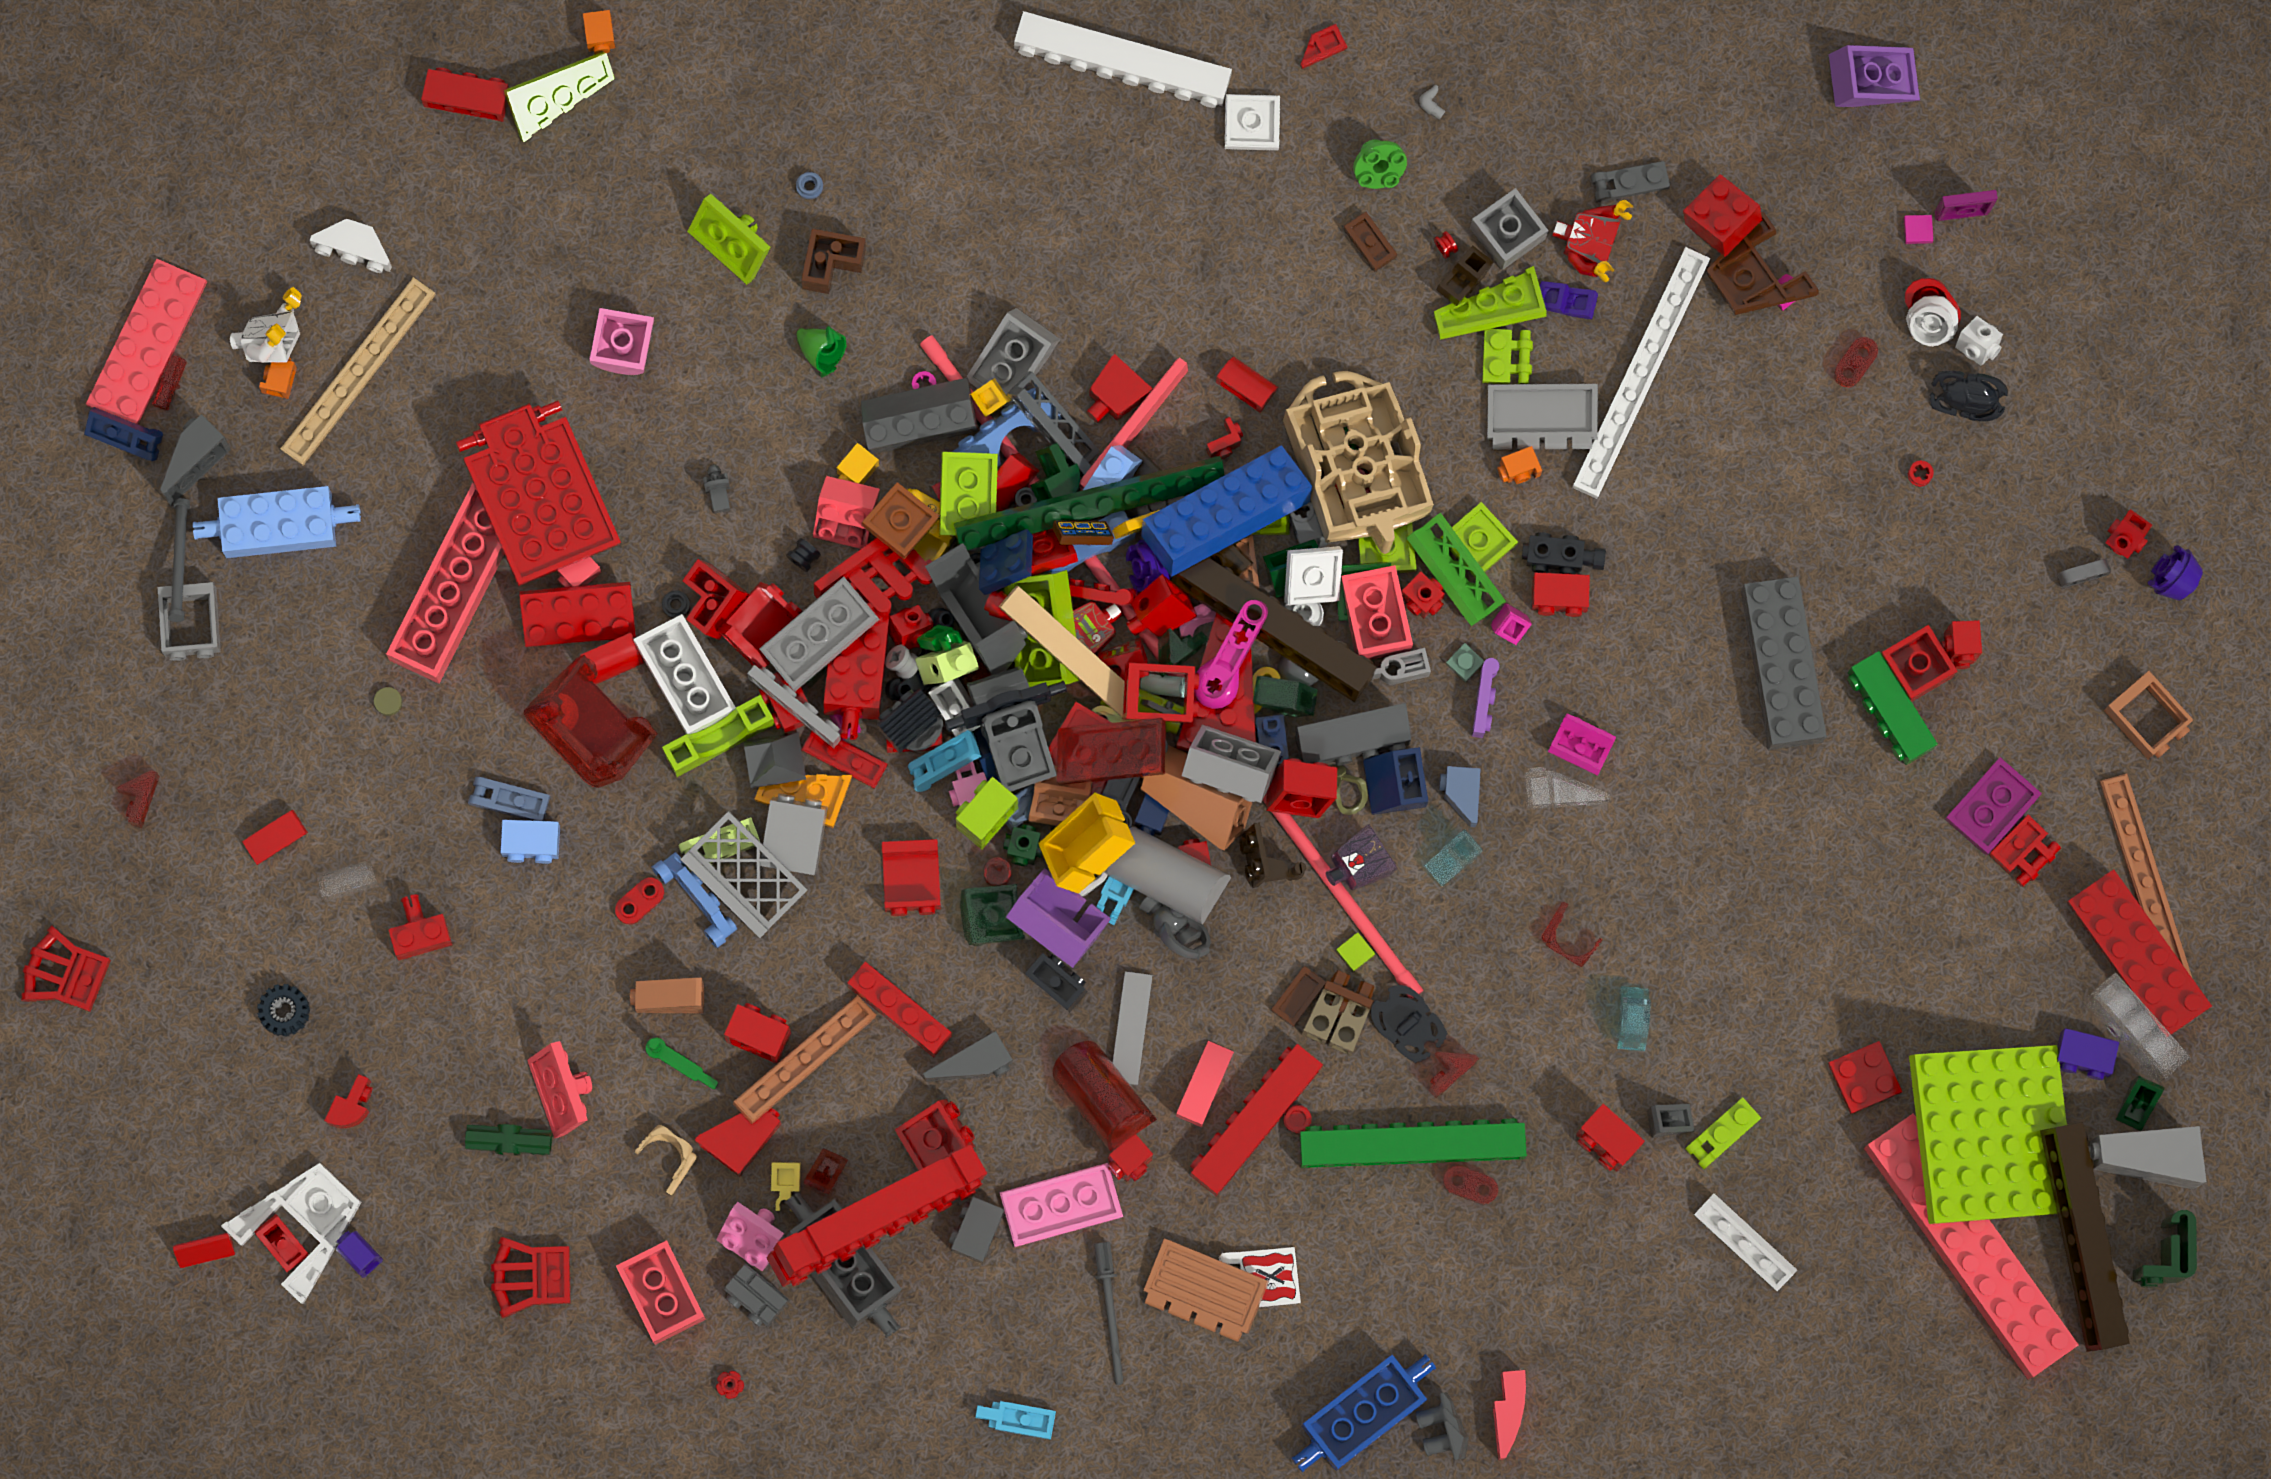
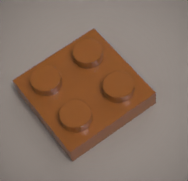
M897 482L862 521V526L905 559L937 523L940 516Z

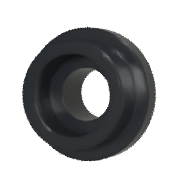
M671 591L662 600L663 611L671 618L681 614L684 616L690 607L687 595L681 591ZM672 601H680L681 607L673 609L671 607Z

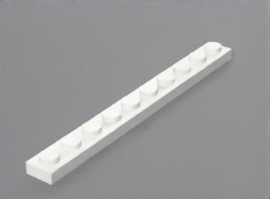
M1685 247L1598 432V440H1594L1592 449H1590L1572 488L1595 499L1598 498L1708 265L1709 257Z

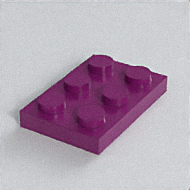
M2000 757L1945 820L1987 856L2042 793Z

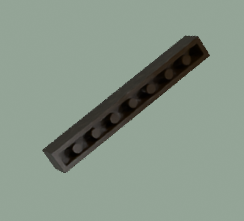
M1211 557L1172 576L1171 582L1179 589L1231 623L1235 622L1246 602L1250 600L1262 601L1268 608V615L1256 639L1354 703L1372 680L1377 667L1373 665L1370 659L1354 653L1347 644L1334 640L1321 627L1311 625L1298 612L1288 610L1275 597L1265 595L1252 582L1242 580L1229 567L1219 565ZM1252 604L1247 610V615L1251 620H1258L1262 616V609L1259 605ZM1243 618L1240 622L1241 624H1245V627L1243 629L1245 632L1248 630L1249 627H1251L1253 630L1256 627V625H1251L1245 622Z
M2080 1122L2040 1130L2086 1352L2130 1344L2129 1330L2125 1323L2122 1309L2123 1301L2118 1290L2117 1273L2113 1266L2111 1245L2106 1233L2105 1217L2101 1209L2099 1188L2096 1185L2093 1171L2094 1164L2090 1157L2087 1142L2088 1135L2084 1128V1123Z

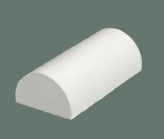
M682 614L633 639L686 734L696 733L714 725L736 708Z

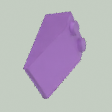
M1847 45L1829 54L1835 107H1859L1920 100L1913 48Z

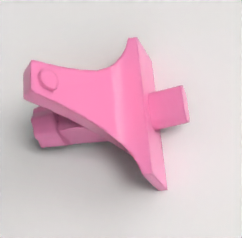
M1204 604L1195 606L1194 609L1197 617L1179 626L1181 636L1192 639L1197 627L1205 623L1214 622L1216 612Z

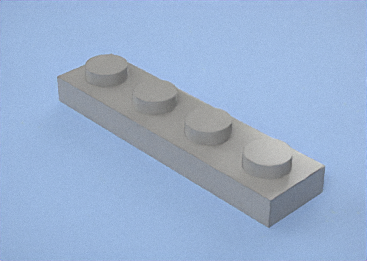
M754 665L747 673L748 679L831 747L835 748L840 742L841 737L838 733L840 729L829 719L824 722L817 716L818 711L808 702L802 704L795 698L797 694L789 686L784 684L781 687L774 681L776 677L768 669L762 667L760 670Z

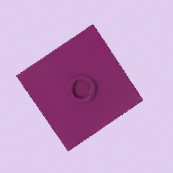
M1990 190L1943 196L1934 211L1937 221L1988 215L1998 199L1997 191Z

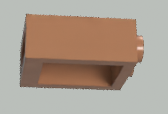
M2150 671L2144 674L2104 710L2148 760L2153 755L2159 758L2170 749L2167 743L2174 737L2178 741L2190 731L2187 726L2193 721L2190 715ZM2146 688L2178 723L2174 729L2153 747L2144 740L2119 712Z

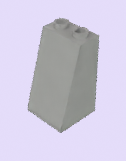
M2200 1126L2099 1135L2091 1140L2090 1146H2088L2090 1157L2094 1164L2093 1170L2188 1189L2197 1188L2207 1182Z

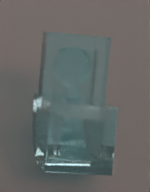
M1621 986L1617 1049L1645 1051L1651 1008L1649 989Z

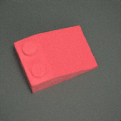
M1396 566L1341 576L1355 653L1372 660L1411 651L1413 642Z

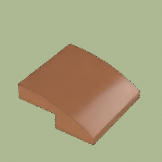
M1054 765L1057 776L1035 783L1029 821L1058 826L1090 797L1094 772Z

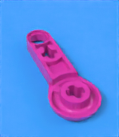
M1250 600L1243 605L1217 655L1201 666L1196 672L1199 673L1198 690H1194V695L1203 706L1212 709L1223 708L1229 705L1236 697L1239 686V668L1268 615V608L1262 601ZM1252 604L1259 605L1262 609V616L1258 620H1251L1247 615V610ZM1243 618L1245 622L1256 625L1254 630L1249 627L1245 633L1248 641H1242L1238 644V637L1235 636V632L1243 631L1245 624L1240 623ZM1218 678L1221 680L1219 685H1222L1221 691L1215 690L1213 693L1209 689L1212 686H1208L1210 680L1215 681Z

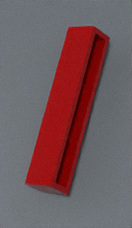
M1296 1044L1293 1049L1288 1046L1278 1058L1281 1064L1277 1069L1273 1070L1270 1068L1260 1080L1264 1083L1258 1092L1253 1089L1243 1101L1246 1106L1240 1114L1234 1111L1225 1123L1229 1126L1222 1135L1217 1132L1208 1143L1211 1149L1205 1156L1199 1154L1190 1165L1193 1169L1190 1176L1215 1197H1217L1285 1114L1286 1110L1322 1069L1323 1064L1299 1044Z

